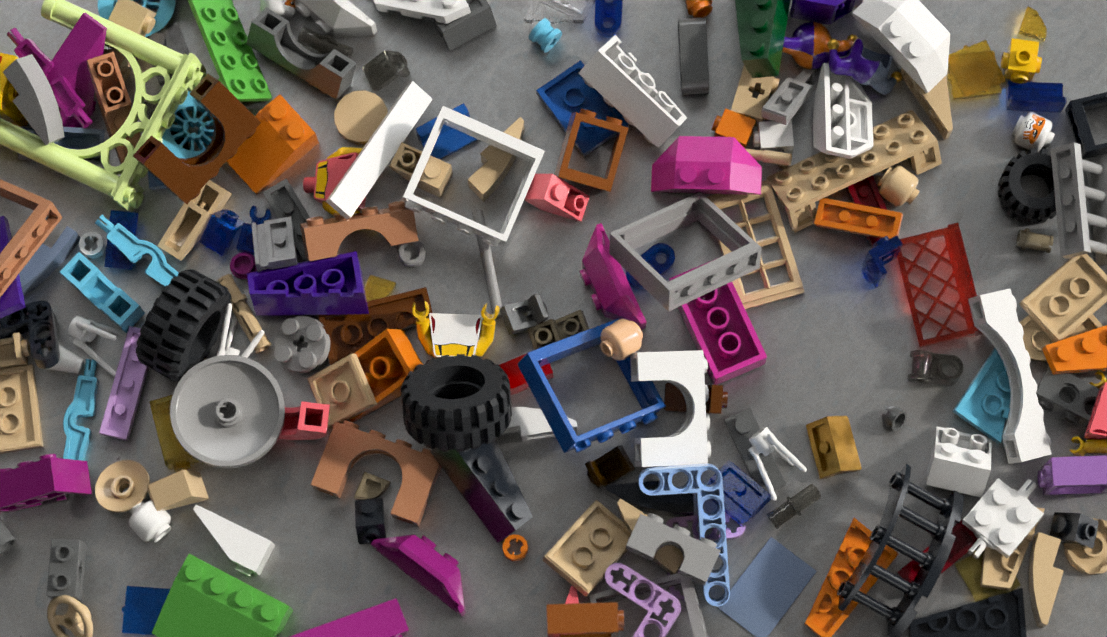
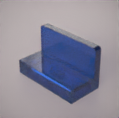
M1008 81L1006 84V110L1061 113L1067 103V97H1063V83L1027 82L1018 84Z

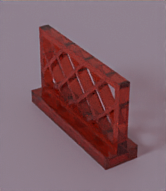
M959 223L949 224L947 228L898 239L897 242L893 241L920 348L971 335H983L974 326L968 299L976 297L977 293ZM944 236L946 246L940 255L927 248L933 238ZM913 244L920 248V251L915 259L911 261L902 255L900 246ZM924 251L937 258L930 271L917 264ZM947 251L950 260L944 257ZM941 261L950 265L953 270L947 281L933 274ZM904 262L910 265L907 271ZM913 268L927 275L920 288L909 282L908 276ZM931 277L944 284L937 298L923 290ZM953 278H955L956 286L951 284ZM948 287L959 294V300L954 308L940 300ZM911 288L917 291L914 297L912 295ZM920 294L934 301L927 314H924L915 307V302ZM937 304L951 311L944 324L930 317ZM960 304L962 306L963 313L957 310ZM954 314L965 319L966 330L955 332L947 327ZM918 315L924 318L921 323H919ZM927 320L941 328L936 337L923 339L921 330ZM944 330L949 332V334L942 335Z

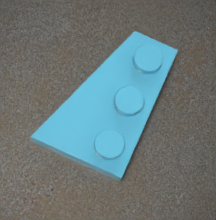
M995 347L952 412L999 444L1002 442L1005 420L1008 419L1010 411L1011 392L1004 363Z

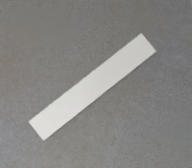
M413 81L403 90L326 200L346 220L352 217L398 150L401 142L403 143L432 101V98Z

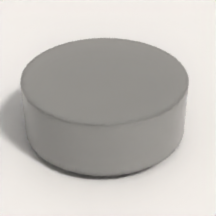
M419 240L401 244L398 248L399 260L404 266L409 268L420 266L426 258L424 245Z

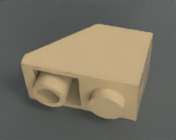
M401 142L389 167L407 181H410L422 151ZM430 155L417 187L441 198L453 175L451 164Z

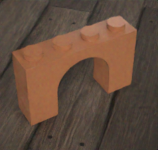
M344 420L343 424L335 421L311 482L313 489L340 499L351 469L360 459L373 454L388 456L396 461L402 470V483L391 510V515L395 519L419 527L442 468L431 454V450L423 449L420 452L411 449L412 444L406 441L396 439V442L386 440V435L378 431L370 430L367 433L359 430L360 426L353 422Z

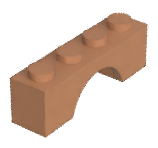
M398 201L388 204L389 208L378 209L377 206L362 208V213L353 214L347 220L339 213H335L334 218L324 220L322 216L306 219L307 223L300 224L305 256L309 261L335 257L344 238L360 229H371L381 233L391 246L418 241L414 211L406 208L405 202Z

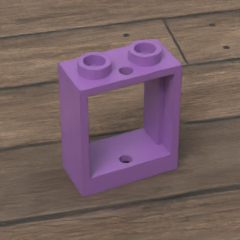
M1107 456L1051 457L1041 467V471H1038V487L1043 488V495L1107 493Z

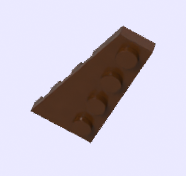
M424 287L367 301L369 314L318 315L319 321L323 324V328L330 338V351L328 354L330 365L350 354H354L386 329L405 331L415 326L417 318L412 313L413 303H415L418 312H423L426 309V301L429 304V313H433L427 288Z

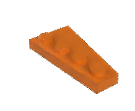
M1107 325L1045 345L1042 351L1052 374L1082 373L1089 370L1107 371Z
M853 518L804 623L806 627L819 637H832L859 604L852 600L845 610L842 611L838 609L839 596L837 595L839 586L844 580L848 581L872 541L870 540L872 531L856 518ZM886 545L876 564L887 569L899 553ZM870 574L859 591L867 594L878 578Z

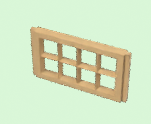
M769 180L762 181L761 195L715 194L708 196L707 198L719 209L739 204L744 221L735 224L740 228L746 227L748 235L759 246L778 242L783 256L782 259L763 264L762 258H760V268L746 274L749 275L760 271L765 286L763 289L745 293L740 278L732 281L745 310L804 294L803 284ZM764 197L769 214L749 219L744 203ZM771 220L776 236L756 241L751 225ZM717 238L722 256L732 252ZM785 264L790 281L770 286L765 270Z

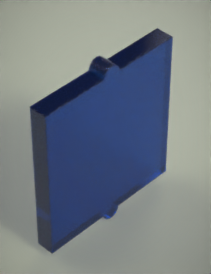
M127 586L125 606L121 609L124 612L122 633L154 635L152 634L153 628L170 589Z

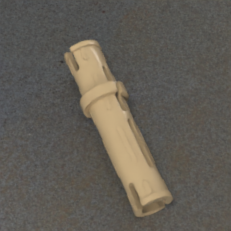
M232 274L224 275L216 282L228 288L232 297L230 300L232 311L251 343L262 328L247 304V296L241 293ZM265 333L254 348L256 354L267 350L272 345Z

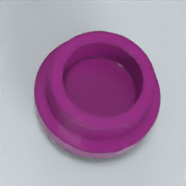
M247 252L236 254L230 262L232 274L238 279L247 280V273L257 271L255 257Z

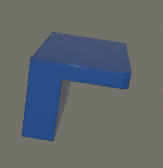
M464 103L452 109L470 117ZM437 117L415 128L423 148ZM443 124L430 155L442 160L478 141V139Z

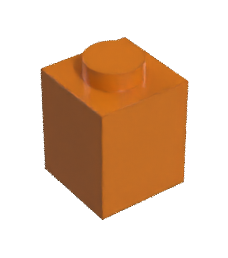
M725 108L722 116H716L711 130L715 131L714 137H734L746 149L754 131L756 120Z

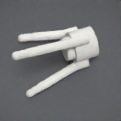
M228 303L226 306L216 356H238L240 350L231 347L238 322L235 315L228 332L232 310L231 303ZM263 330L258 332L242 354V357L248 358L264 335Z
M79 315L76 316L68 328V334L75 338L73 344L82 348L104 370L115 377L116 372L85 342H92L96 335L115 341L117 339L115 335L126 337L127 333L117 328L97 323L92 319L87 320Z
M766 426L749 439L753 446L748 451L755 459L771 499L776 501L777 497L759 454L762 453L764 456H767L775 450L790 466L795 465L804 473L807 471V468L777 440Z

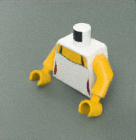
M426 301V309L423 312H418L415 303H413L412 313L417 318L418 339L426 353L434 356L435 360L440 359L444 355L451 357L457 356V354H465V356L469 357L472 355L482 357L493 342L496 325L494 320L499 314V306L495 307V314L487 313V303L483 306L481 315L429 313V304Z

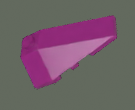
M83 13L53 57L54 68L48 74L47 80L51 82L58 76L67 78L76 94L85 103L83 111L91 119L95 111L96 101H94L95 91L86 60L103 55L107 28L89 14ZM58 106L63 127L83 128L75 117L66 116Z

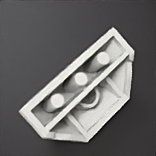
M295 0V8L304 17H312L316 21L315 25L324 34L329 32L335 38L374 36L377 33L375 22L349 0Z
M865 0L851 13L926 93L947 75L950 33L919 0Z
M824 63L812 104L813 147L826 154L851 159L873 147L872 102L861 85L851 76L833 74L829 69V64Z

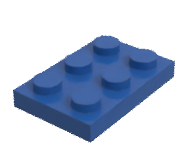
M581 60L536 90V94L565 133L571 113H579L580 109L595 112V118L604 121L607 116L622 120L621 126L628 127V123L623 118V115L615 107L608 105L595 88L589 87L584 82L583 77L579 74L580 70L585 66ZM580 122L574 145L585 157L617 135V132Z

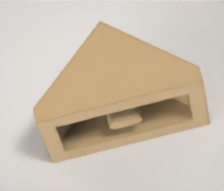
M181 470L146 486L156 511H165L209 499L200 472Z

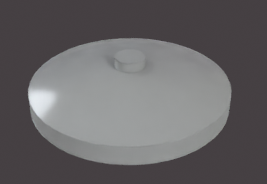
M220 355L199 362L184 374L172 395L170 419L177 440L193 458L212 467L237 468L257 461L277 442L285 421V403L279 384L265 367L246 357Z

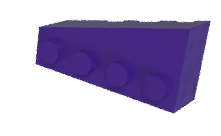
M357 251L330 258L300 262L295 266L247 273L249 294L256 316L369 314Z

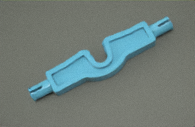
M103 214L99 217L100 220L97 219L95 224L107 233V240L115 245L130 262L137 263L146 254L152 257V262L145 269V274L165 287L169 285L174 276H178V272L167 263L165 255L156 245L149 241L139 240L120 223L114 225Z
M86 359L84 375L78 376L74 400L64 415L63 428L67 438L63 459L85 461L92 433L89 428L77 426L76 422L80 417H94L96 413L99 380L95 377L97 366L95 360Z

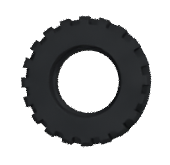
M194 269L181 271L178 273V276H174L169 285H166L162 290L159 298L157 297L154 306L148 312L146 321L140 330L141 334L136 343L138 345L136 354L140 363L172 381H180L188 370L208 356L212 346L215 345L222 331L226 306L228 303H231L230 300L232 299L228 288Z
M457 354V356L451 357L444 355L436 360L432 358L427 360L424 365L419 364L416 366L413 372H409L402 383L401 400L405 429L419 444L424 443L427 448H439L440 451L445 452L449 450L461 452L468 448H472V450L477 449L482 444L488 445L492 443L495 437L499 438L511 422L512 408L508 375L498 364L495 365L493 361L487 358L483 360L480 356L472 355L469 357L465 356V354Z

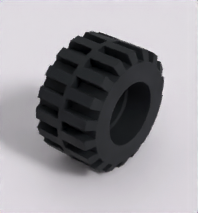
M1036 148L1030 149L1027 154L1025 151L1018 153L1017 157H1013L1009 161L999 179L998 197L1003 198L1000 203L1003 208L1008 206L1009 210L1007 213L1010 216L1016 214L1018 216L1016 220L1020 222L1025 218L1028 219V224H1034L1036 220L1039 223H1044L1048 218L1052 219L1057 215L1052 159L1050 155H1047L1048 150L1042 149L1040 153H1037ZM1026 175L1039 176L1047 183L1049 196L1044 198L1029 196L1022 189L1020 178Z

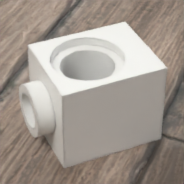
M792 120L787 125L775 121L758 122L757 131H753V147L761 151L768 150L792 154L794 148Z

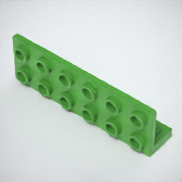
M188 0L218 73V80L240 102L270 100L272 95L252 47L246 44L248 37L232 0Z

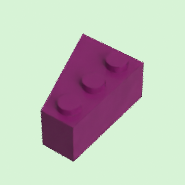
M46 454L40 456L39 461L20 462L17 464L18 468L0 469V512L9 513L41 506V502L56 498L58 502L67 500L66 494L69 493L82 494V496L92 494L87 461L57 458L56 454Z

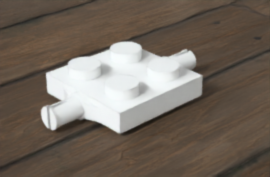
M998 478L967 514L962 524L969 528L978 539L968 550L970 555L974 553L973 557L978 559L979 555L988 547L997 550L1008 559L1034 528L1044 513L1028 500L1029 495L1037 488L1034 482L1029 487L1032 480L1027 479L1024 485L1017 491Z

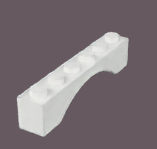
M1011 289L969 298L968 302L974 326L996 348L1004 363L1009 379L1011 392L1010 411L1007 425L1002 434L1008 464L1051 455V440L1045 430L1043 422L1044 412L1038 402L1036 394L1037 384L1031 374L1029 366L1030 356L1027 350H1025L1022 338L1023 328L1018 322L1016 314L1017 304Z

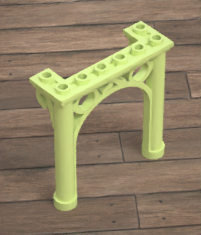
M44 0L41 16L72 30L81 15L87 13L107 28L105 46L125 56L133 69L136 83L134 103L121 128L108 140L92 148L75 150L64 148L55 143L45 145L38 135L0 118V145L114 198L113 200L126 212L132 214L134 209L140 207L144 198V189L138 182L148 172L133 155L151 135L162 143V136L165 130L169 129L175 120L174 113L178 105L184 103L188 90L192 91L207 75V70L195 54L189 53L187 55L184 53L183 55L68 1ZM135 57L156 67L142 72ZM154 76H163L165 83L161 91L157 95H148L145 83ZM144 99L148 103L158 104L150 120L147 118L146 111L148 107L144 104ZM143 132L135 148L125 139L127 136L132 138L134 134ZM118 146H126L128 154L124 162L119 166H111L109 163V151ZM101 155V163L103 164L104 168L94 165L84 159L93 158Z

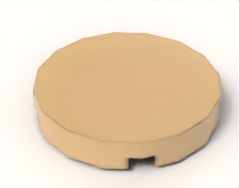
M366 90L353 91L345 95L338 102L334 112L335 125L339 134L348 142L362 145L371 138L387 115L388 109L384 101L375 93Z
M1092 518L1099 523L1094 547L1086 548L1079 544L1063 543L1064 553L1070 565L1077 571L1087 575H1100L1107 572V521Z

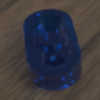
M596 0L595 29L599 35L613 37L619 33L622 25L623 0H614L612 2ZM609 21L613 26L606 28L603 24Z
M665 243L655 244L641 255L661 276L669 271L675 262L674 250ZM662 255L666 258V261L658 263L656 257ZM626 271V278L632 288L638 290L645 289Z

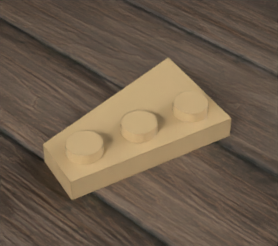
M1037 508L1041 512H1044L1045 510L1044 508ZM1037 524L1008 559L995 549L988 547L982 552L980 587L1009 590L1024 559V554L1033 538Z

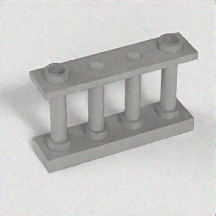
M1073 142L1051 149L1060 256L1068 259L1095 252L1096 264L1099 267L1107 265V154L1084 160L1081 155V145ZM1083 171L1087 172L1088 187L1084 186ZM1086 198L1090 199L1091 213H1087ZM1088 225H1092L1093 240L1089 239Z

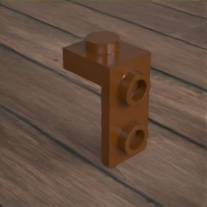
M666 383L664 404L666 406L664 410L687 412L686 401L681 391L673 384ZM707 385L709 399L705 402L706 413L721 414L722 408L727 409L728 392L723 391V385Z

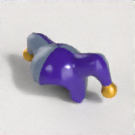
M860 38L855 40L849 56L840 58L837 53L839 48L838 40L831 39L828 41L827 45L830 50L829 69L833 74L851 76L856 82L871 86L883 95L890 93L895 84L902 80V74L898 71L893 72L891 78L888 79L887 76L890 72L892 57L889 54L877 53L863 47V41Z

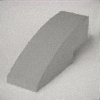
M32 54L16 59L3 71V74L19 94L13 100L14 104L45 145L62 140L65 136L60 111L43 70Z

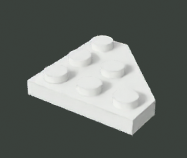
M372 0L378 11H400L403 16L422 19L423 16L435 18L436 22L444 24L471 13L466 0Z

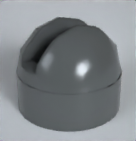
M888 407L886 409L888 411L887 414H882L883 422L888 428L898 431L906 422L907 412L899 407Z

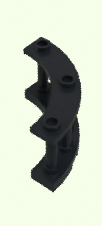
M908 464L900 472L896 471L891 476L888 484L890 487L889 496L880 524L872 531L870 536L872 541L848 581L844 580L837 591L839 596L838 609L844 611L853 600L885 617L886 622H888L887 635L889 637H900L918 614L914 608L921 597L928 598L955 541L956 536L952 535L951 532L954 522L960 523L964 504V495L955 490L948 499H941L910 482L911 466ZM906 493L937 509V524L903 506ZM898 517L931 534L932 541L928 552L924 553L891 535ZM886 545L919 563L920 569L914 581L908 582L876 564ZM870 574L904 592V597L897 607L890 608L859 591Z

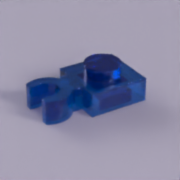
M251 207L249 214L252 222L251 224L243 222L236 246L238 252H247L254 255L252 223L256 222V225L264 224L266 220H271L272 214L270 209H266L265 215L258 218L256 217L257 207Z

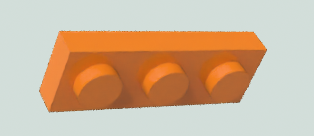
M822 198L819 200L814 224L818 227L897 242L903 214L901 212Z

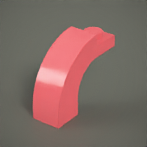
M301 401V406L285 407V421L278 439L315 440L324 438L327 432L330 405Z

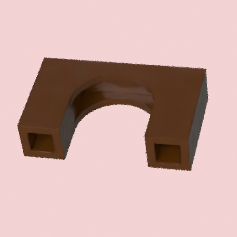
M209 74L190 92V95L210 114L213 120L214 134L209 146L201 154L184 159L176 157L163 143L151 135L133 155L137 161L185 204H188L200 194L203 186L218 174L223 164L237 153L242 143L253 136L256 128L261 124L219 80Z

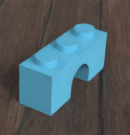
M80 252L60 271L62 276L125 333L128 332L129 326L133 327L145 314L139 304L121 288H117Z

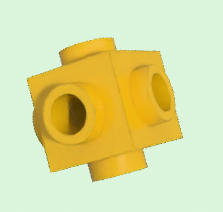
M1011 39L1007 52H1003L1000 68L1005 69V79H1011L1014 83L1023 84L1031 82L1035 73H1040L1042 57H1037L1039 42Z

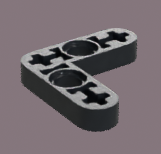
M43 300L25 304V308L0 319V324L2 325L0 327V339L11 337L13 333L17 332L20 334L29 332L31 354L39 368L49 369L59 362L60 351L56 319L50 303ZM20 318L18 323L7 325L10 320ZM50 331L46 337L37 338L39 333ZM43 348L48 349L47 356H44Z

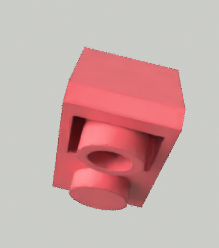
M535 174L524 200L542 211L575 221H582L590 196L554 174Z

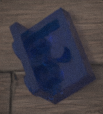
M897 235L891 239L888 236L879 239L873 244L874 248L866 254L861 271L869 284L873 283L875 288L882 285L887 274L884 265L895 260L903 244Z

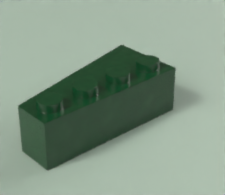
M735 0L741 61L752 78L779 76L791 0Z

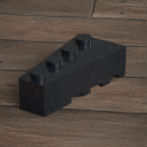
M496 439L488 445L482 444L480 448L473 450L468 448L461 452H456V450L445 452L440 451L439 448H434L430 451L497 543L533 518Z

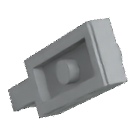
M804 68L796 79L787 77L762 107L761 117L787 125L812 94L814 89V71Z

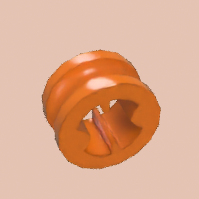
M510 535L503 542V553L511 561H520L528 553L527 541L520 535ZM516 541V544L518 542L523 544L519 555H515L514 552L511 555L507 551L511 548L510 542Z

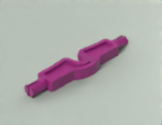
M17 28L11 29L7 36L17 46L14 49L15 54L19 58L32 54L47 78L50 71L54 68L53 61L38 48L33 40L24 39ZM58 76L49 82L57 104L66 116L75 117L83 128H87L89 124H92L93 121L83 111L85 103L76 94L67 78Z

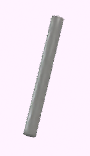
M477 210L472 212L473 221L486 226L483 211ZM476 234L492 314H495V307L498 305L501 309L502 303L489 244L482 241L483 237ZM499 311V314H498L497 318H501V317H502L500 311Z

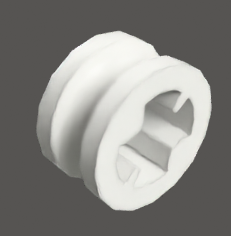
M87 232L80 238L79 248L86 257L96 259L104 254L106 243L100 234ZM95 239L98 240L96 242L98 248L95 251L92 248L90 251H87L89 248L87 242L90 240L94 242Z

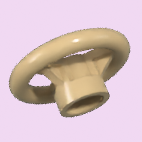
M68 595L54 597L49 602L47 618L56 637H70L59 625H64L67 629L71 630L75 637H92L93 623L91 613L84 604ZM59 604L69 605L66 614L56 615V608Z

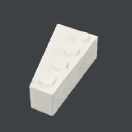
M615 35L596 52L580 70L579 74L589 87L595 88L603 96L604 101L608 105L615 107L623 115L628 124L635 126L643 133L644 138L649 143L655 144L660 148L687 117L664 91L658 92L655 89V80L649 73L640 72L634 64L637 59L631 52L625 54L619 47L621 41Z

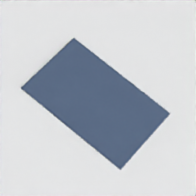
M771 537L732 587L727 603L717 608L755 637H768L817 571Z

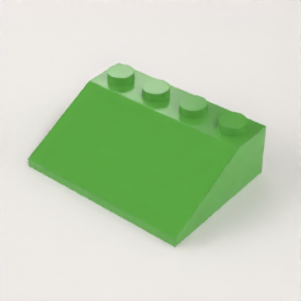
M188 554L172 584L152 634L157 637H279L293 609L224 571Z

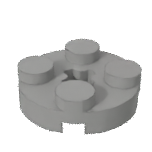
M307 316L288 318L282 323V327L277 333L275 357L292 371L300 373L312 371L311 369L321 365L326 360L330 351L329 334H326L325 329L322 327L323 324L314 318ZM304 337V341L308 345L307 348H302L300 352L298 342Z

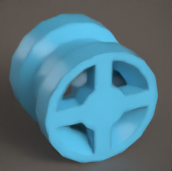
M544 18L532 29L528 38L532 42H537L540 45V49L547 53L560 40L562 31L558 28L554 29L551 26V22Z

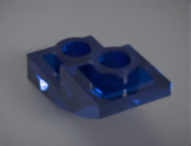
M111 210L109 221L114 225L120 223L137 237L139 213ZM107 240L104 267L132 270L133 263L115 245Z

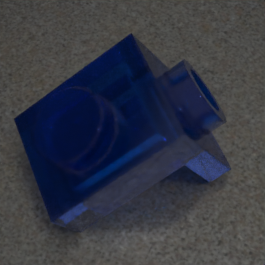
M222 209L212 214L199 242L223 256L227 254L237 231L244 227L245 222L239 219V215L234 211Z

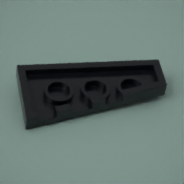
M1023 587L915 619L909 625V637H1027Z

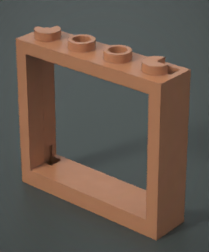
M0 179V196L34 210L0 253L1 297L63 217L52 201Z

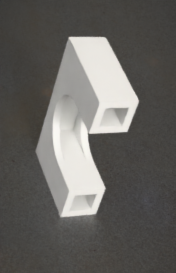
M703 350L636 352L630 355L631 382H669L681 391L687 406L684 423L675 433L666 437L633 438L634 467L708 463V458L711 456V445L707 441L710 417L706 413L705 402L709 399V389L705 385L704 373H707L708 362L704 357Z

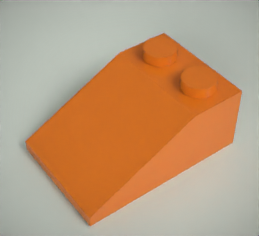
M280 94L255 115L261 122L256 128V132L242 143L232 158L226 161L256 195L319 143L316 133Z
M386 329L354 353L359 359L377 405L353 417L350 421L355 422L401 396V386L410 371L413 372L416 366L422 364L404 330Z

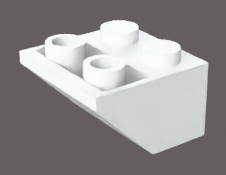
M937 426L927 469L926 485L951 491L955 490L959 493L982 498L991 471L992 439L980 434L972 435L959 432L954 428Z

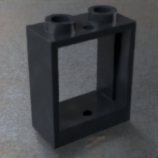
M1107 92L1071 100L1065 109L1075 143L1081 145L1082 159L1107 154V143L1095 145L1085 111L1106 107Z

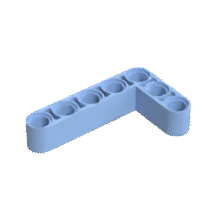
M708 463L645 468L638 476V483L642 492L647 495L696 493L699 541L701 537L705 536V532L709 528L714 527L720 530V537L714 542L717 544L716 548L721 550L718 557L722 559V565L718 570H712L706 585H702L704 597L710 605L717 607L724 605L730 598V583L721 472L716 466ZM706 470H712L716 473V480L710 485H705L701 482V475ZM684 472L688 476V481L684 486L677 487L673 485L672 477L675 473ZM648 474H655L659 478V484L653 489H648L643 485L644 477ZM707 499L717 500L718 508L714 513L703 511V503ZM712 586H722L724 594L717 599L711 598L708 593Z

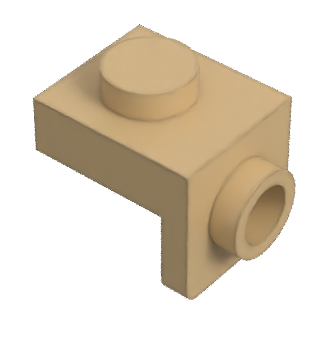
M17 332L13 333L12 338L0 340V369L28 365L27 356L31 355L28 339H24Z

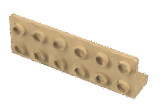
M909 110L873 127V147L860 155L848 159L819 152L768 176L767 180H769L772 190L785 206L790 227L796 233L814 224L817 213L815 202L908 158L911 159L912 169L917 175L942 164L938 140L915 112Z

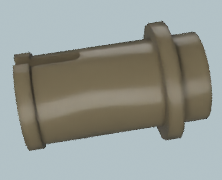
M1029 228L1025 230L1020 229L1016 239V246H1020L1022 250L1030 248L1050 253L1052 248L1049 246H1053L1054 237L1030 232Z

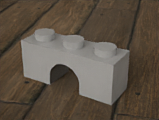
M648 513L647 516L640 514L627 542L626 549L653 561L661 547L666 545L675 546L682 552L684 558L679 574L702 585H706L721 551L716 548L717 544L704 537H701L699 541L689 536L690 531L678 525H675L674 528L664 525V519L652 513Z

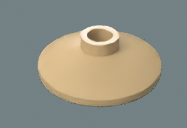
M117 461L105 468L99 475L95 485L96 499L108 511L116 513L129 511L146 497L148 493L146 486L150 484L149 474L136 461Z

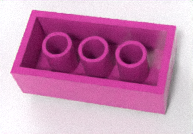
M697 266V267H695V268H693V269H690V270H688V271H686V272H683V273H681V274H679V275H676V276H674V277H671V278H669V281H671V280H673V279H675V278H677V277H679V276H681V275H683V274H686V273H688V272H690V271H692V270H694V269H696V268H698V267H700V266ZM733 282L678 307L697 351L703 350L704 357L708 362L707 372L713 385H718L765 365L767 355Z

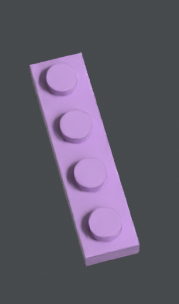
M129 326L99 431L103 436L125 441L129 440L149 367L140 363L136 354L138 346L136 343L141 334L140 328Z

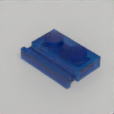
M728 460L719 469L723 481L724 510L739 525L744 527L746 522L750 518L752 519L771 500V495L732 461ZM716 473L710 478V481L706 485H710L715 482ZM710 499L718 506L717 500Z

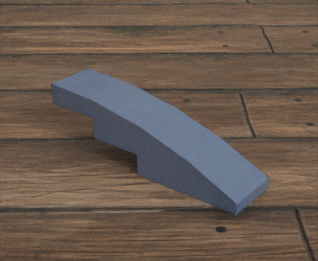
M66 226L52 248L42 243L19 273L24 297L43 283L76 247L81 238L76 231Z

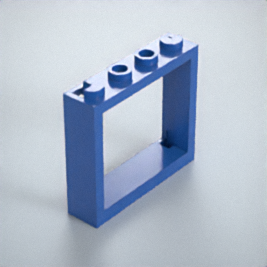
M619 318L528 352L517 364L564 453L574 449L576 453L590 447L591 442L598 440L599 443H603L614 436L613 433L618 431L625 434L636 428V424L642 421L644 425L658 419L656 414L666 406L653 381L631 382V362L629 356L624 360L616 361L642 410L579 436L576 435L541 366L600 344L602 330L619 320Z

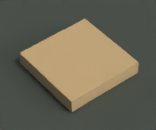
M350 354L307 378L316 402L330 405L328 429L333 428L335 421L342 424L344 420L348 421L377 405L356 354Z

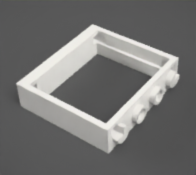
M442 106L401 201L405 202V207L411 211L421 213V210L432 214L431 219L439 223L446 224L448 221L457 225L456 229L470 236L472 233L478 234L483 237L482 241L495 247L498 244L504 245L545 151ZM443 124L529 162L500 232L413 195Z

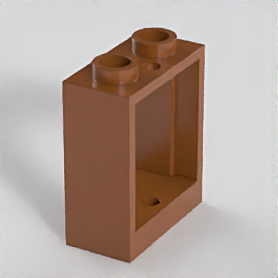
M580 109L579 113L572 112L554 175L575 183L611 192L629 128L621 126L622 120L607 116L605 121L595 118L596 113L589 110ZM580 122L617 132L604 178L568 168Z
M618 602L547 604L548 637H618V631H624V610H618Z

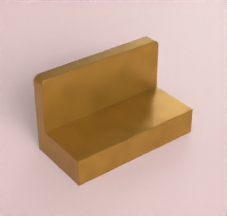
M827 416L806 424L820 479H827L843 472L861 470L858 452L847 416Z

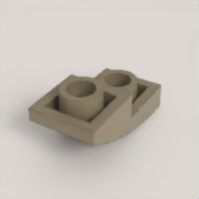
M578 310L556 320H547L527 329L534 350L590 328L584 312Z

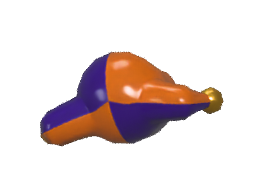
M807 22L797 27L792 34V38H784L782 52L792 55L794 61L802 68L809 70L820 69L824 63L829 62L830 50L827 44L833 38L829 30L822 24ZM848 35L847 40H838L839 48L837 53L839 57L847 56L850 53L855 40L858 38L856 35Z

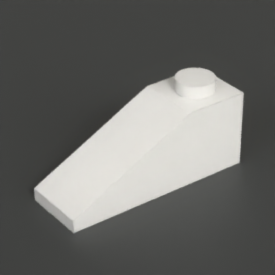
M195 505L193 510L229 559L236 564L235 570L249 577L252 573L260 576L275 547L273 542Z

